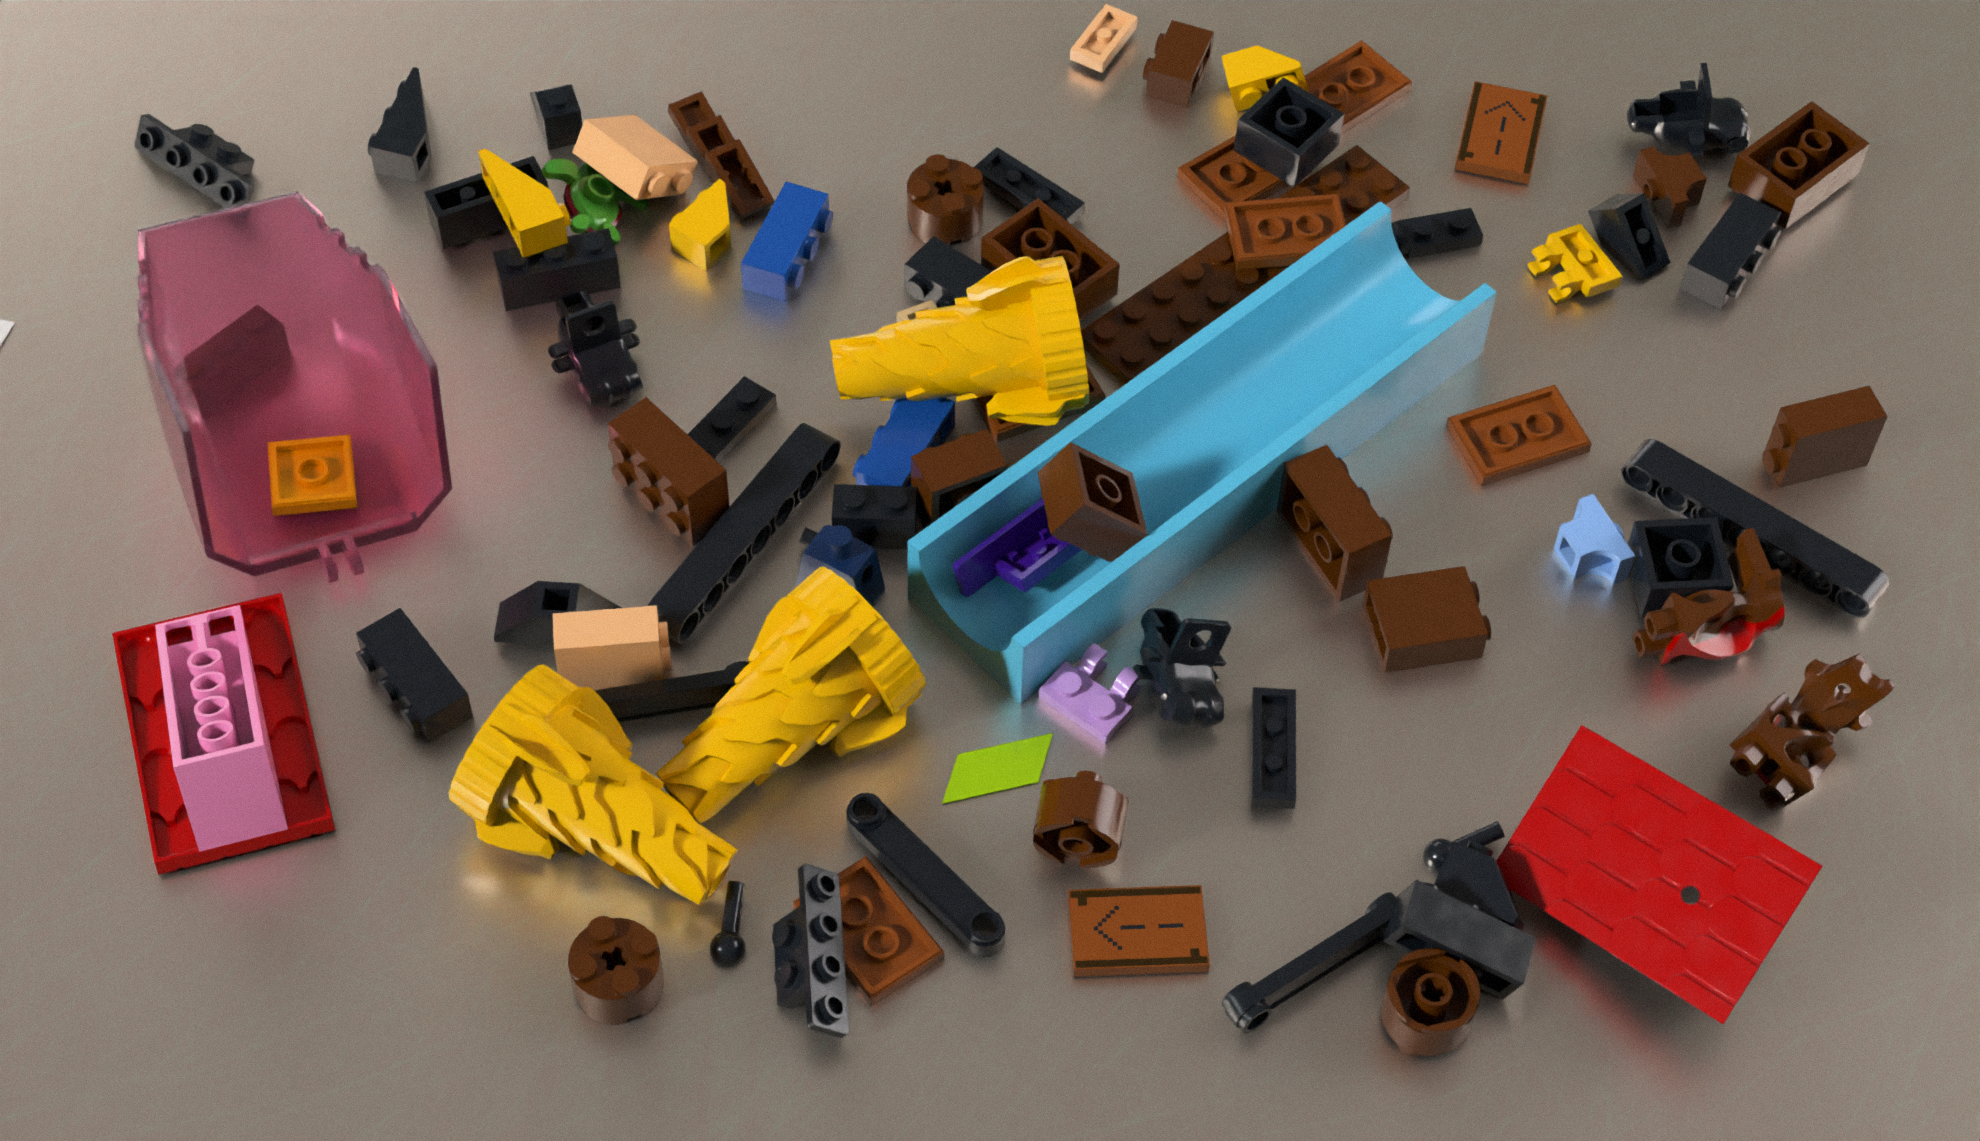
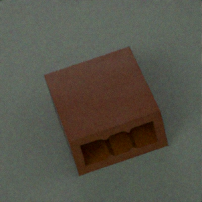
M1870 386L1781 407L1762 454L1764 467L1768 473L1773 475L1781 488L1867 466L1888 416Z
M1465 566L1367 581L1363 606L1384 673L1482 658L1486 641L1491 639V625L1488 617L1481 615L1478 606L1480 602L1478 586L1475 581L1470 582Z

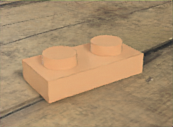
M1105 4L1072 46L1070 60L1103 73L1136 30L1138 17Z

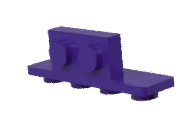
M1042 498L953 563V570L959 592L965 597L971 596L996 576L1025 593L1083 549L1066 541H1060L1051 535Z

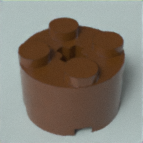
M935 154L929 156L926 159V163L920 165L911 173L907 181V219L911 225V231L919 240L927 243L935 236L950 246L952 241L962 239V243H965L977 235L983 223L984 184L980 170L962 161L947 159L944 155Z
M1079 771L1076 777L1045 780L1041 787L1033 829V846L1046 858L1064 864L1065 857L1080 859L1079 867L1083 868L1107 866L1117 859L1118 851L1121 848L1129 798L1115 788L1102 783L1101 775L1092 771Z
M599 916L591 920L588 927L572 943L568 955V967L573 992L581 1009L587 1016L600 1023L620 1025L628 1023L627 1019L634 1018L640 1014L643 1017L654 1009L663 993L664 977L657 937L653 932L649 931L642 924L630 919Z
M1425 948L1406 954L1391 972L1382 1001L1381 1017L1387 1033L1398 1044L1399 1049L1409 1056H1438L1455 1050L1467 1040L1480 998L1478 979L1467 963L1461 959L1458 962L1446 956V951Z

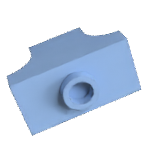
M1594 494L1579 499L1573 520L1560 525L1554 545L1555 552L1573 579L1595 574L1607 578L1614 585L1628 579L1635 558V554L1624 540L1620 526L1616 522H1612Z

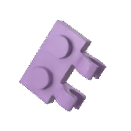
M1093 643L1085 651L1076 668L1065 661L1039 688V698L1106 745L1132 716L1133 707L1127 703L1141 689V686L1136 684L1140 678L1133 669L1127 666L1118 675L1110 690L1098 684L1094 679L1107 667V663L1103 659L1108 655V652Z

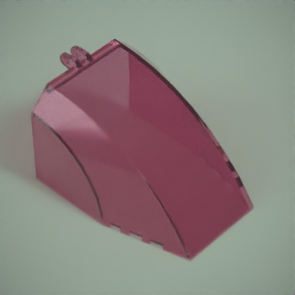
M298 191L138 229V336L167 446L206 557L254 577L318 559L325 577L331 583L339 579V570L332 555L344 552L354 575L363 574L364 567L357 549L358 547L417 531L452 490L437 365L386 271L379 264H369L367 254L359 246L352 248L346 243L344 233L338 227L331 229L325 223L324 215ZM351 434L358 508L273 516L267 442Z

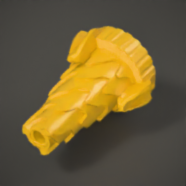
M1028 256L1019 257L1003 264L967 288V296L954 298L956 305L915 312V319L886 325L874 333L830 340L836 384L841 400H861L879 397L880 401L907 398L910 401H927L956 395L958 402L993 395V398L986 405L989 418H999L1009 422L1037 426L1056 425L1065 411L1084 408L1085 405L1089 404L1088 374L1079 317L1070 276L1063 256L1036 261Z
M823 566L819 567L791 591L787 597H783L776 603L767 616L747 658L749 664L735 678L736 684L715 705L712 714L682 740L685 747L655 774L659 780L664 782L663 787L666 792L684 806L692 817L701 824L721 811L753 781L759 786L780 767L784 768L798 761L817 743L822 746L831 740L830 749L840 758L848 752L863 749L899 732L906 726L907 707L921 696V691L926 686L925 677L912 654L902 643L898 635L863 596L832 570H828Z
M545 664L538 665L533 670L527 672L500 701L467 749L464 758L456 770L449 790V800L457 805L459 810L475 820L478 838L485 843L525 855L541 856L551 860L559 850L558 839L582 856L589 851L617 871L631 876H639L658 889L665 885L681 897L687 898L698 905L706 901L707 898H711L729 870L731 860L738 851L737 848L696 822L684 806L661 790L664 782L629 760L633 754L630 752L633 744L626 736L622 726L608 705L596 691L590 687L576 686Z

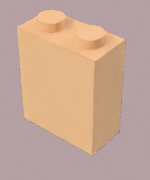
M636 115L585 119L572 152L635 200L685 194L693 181V173L698 163L695 158Z
M657 605L553 613L554 653L558 673L578 687H590L595 691L664 680V672L672 671L667 622H659Z

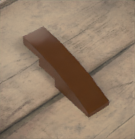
M702 91L668 105V114L713 184L718 179L725 182L727 203L740 219L774 204L775 200L741 140L733 138L722 116L715 115Z

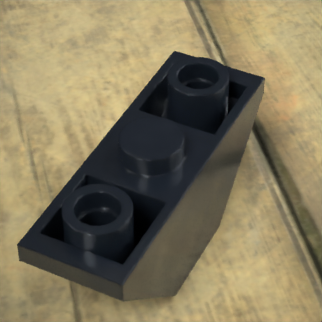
M537 581L500 602L494 642L554 646L553 613L622 607L580 583Z

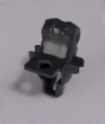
M1700 63L1698 89H1696L1694 80L1680 81V89L1663 91L1651 99L1633 100L1627 108V122L1633 132H1643L1652 135L1655 140L1672 147L1687 148V152H1690L1692 157L1703 156V150L1708 151L1715 148H1720L1730 154L1738 153L1745 150L1749 144L1751 128L1747 123V111L1738 100L1729 97H1712L1707 63Z
M584 290L570 292L559 297L556 301V310L561 318L558 324L559 343L553 344L548 348L549 355L556 359L551 363L553 370L556 373L572 370L575 380L579 384L580 391L590 407H608L616 401L632 398L643 388V383L637 371V364L631 358V353L628 351L640 344L639 337L632 333L638 328L634 320L625 319L618 321L616 305L613 301L609 300L595 305L591 301L590 295Z
M1162 608L1146 610L1141 618L1144 639L1140 654L1143 665H1135L1132 668L1140 679L1149 680L1152 693L1158 698L1160 716L1178 728L1191 726L1197 729H1207L1221 723L1224 719V699L1216 687L1219 677L1213 670V667H1223L1227 664L1220 652L1231 630L1230 624L1227 621L1186 618L1181 622L1178 615L1171 610ZM1210 631V639L1205 643L1197 634L1198 632Z

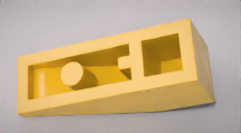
M486 148L478 150L482 177L523 258L568 243L566 226L571 225V221L565 204H557L550 189Z

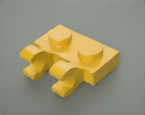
M1581 223L1549 234L1545 245L1532 249L1531 253L1537 260L1531 261L1527 265L1535 277L1547 274L1559 263L1565 269V271L1554 275L1552 278L1557 287L1548 290V294L1555 303L1567 301L1579 290L1588 298L1617 288L1623 277Z

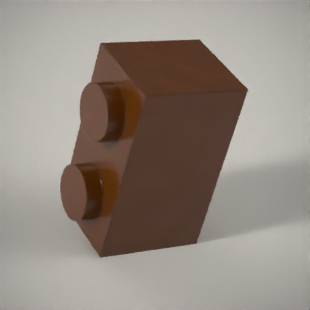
M1172 20L1166 34L1160 33L1157 38L1154 59L1148 58L1143 70V79L1147 80L1146 96L1188 108L1211 59L1214 32Z

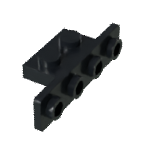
M150 114L141 115L134 144L137 150L238 217L247 215L254 183L243 175L252 173L255 161L253 158L242 152L238 145L227 142L216 135L214 130L206 125L193 124L191 127L173 130Z
M805 863L798 868L800 906L773 924L772 941L775 952L774 981L777 989V1005L794 1009L806 1001L808 1028L843 1038L849 1034V1017L839 876L835 872Z

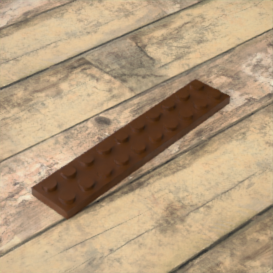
M1356 145L1278 198L1339 194L1345 222L1348 225L1380 201L1392 210L1409 198L1410 187ZM1226 232L1083 328L1081 335L1084 349L1125 385L1289 266L1237 270L1229 233Z

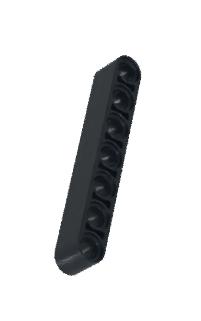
M806 423L800 424L649 602L648 606L657 605L659 622H667L669 638L683 644L694 634L833 466L841 448L839 440Z
M1655 439L1644 440L1621 468L1622 479L1629 487L1681 518L1717 517L1723 542L1735 549L1738 537L1746 529L1754 528L1771 570L1779 569L1784 578L1850 616L1857 618L1866 617L1889 587L1888 576L1876 565Z

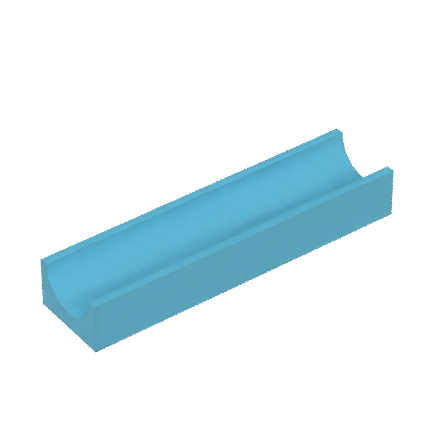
M1381 201L908 540V600L1017 702L1022 704L1038 692L1039 688L1065 661L1071 665L1076 663L1093 643L1101 644L1277 510L1284 462L1325 445H1328L1336 458L1344 459L1483 353L1497 292L1484 283L1464 299L1457 301L1444 297L1428 287L1413 272L1398 248L1391 224L1392 210ZM1070 442L1133 473L1148 535L1110 563L1098 556H1091L1085 550H1082L1025 593L996 576L971 596L965 597L960 594L953 570V563L1042 499L1037 472Z

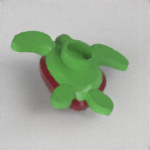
M558 158L548 161L542 168L544 177L562 180L567 183L563 191V200L571 219L570 229L574 233L583 234L609 228L613 244L616 246L620 242L621 235L615 227L622 218V208L618 201L626 202L639 210H645L648 205V199H633L587 163H584L579 170L572 161Z

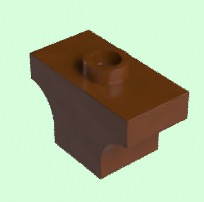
M1654 146L1639 151L1633 177L1641 187L1642 193H1645L1647 201L1652 204L1667 229L1680 226L1686 208L1700 203L1707 180L1690 152L1671 156L1659 152Z

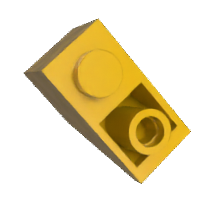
M1258 45L1222 55L1228 87L1237 112L1251 108L1283 77L1308 91L1301 63L1298 60Z
M718 179L708 189L701 191L696 200L683 212L677 213L669 224L671 250L706 272L732 249L725 182L721 179Z

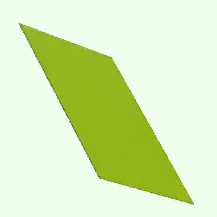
M1053 733L958 754L942 804L1038 783Z

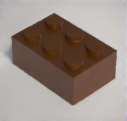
M1811 101L1737 155L1728 187L1738 194H1745L1781 212L1778 224L1787 229L1859 175L1870 143Z
M1039 198L982 237L981 265L992 272L1003 264L1019 257L1028 256L1036 261L1063 256L1073 288L1079 322L1117 295L1120 264Z
M645 397L608 423L610 437L608 447L612 453L613 460L611 470L617 482L625 488L629 486L638 495L640 502L648 511L653 512L655 510L664 519L666 526L675 536H682L694 546L705 537L730 507L727 470Z
M1328 445L1284 462L1276 512L1337 599L1342 601L1366 590L1368 580L1383 578L1393 538L1392 529L1388 521L1383 517H1379L1373 509L1366 491L1362 487H1357L1349 476L1345 462L1340 457L1336 458Z

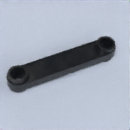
M735 662L720 671L595 691L605 701L619 723L713 708L736 684L735 678L749 662Z
M860 793L854 796L846 810L847 827L852 835L932 911L972 953L980 957H991L997 954L1004 944L1006 931L1005 923L999 913L994 911L879 797L871 793ZM866 814L874 816L870 819L859 818V816ZM980 930H989L992 931L994 934L990 936H981L976 932Z
M1392 892L1381 895L1366 909L1365 915L1254 985L1247 981L1234 987L1221 1002L1226 1015L1237 1028H1240L1246 1034L1258 1029L1269 1019L1273 1009L1384 940L1396 896Z

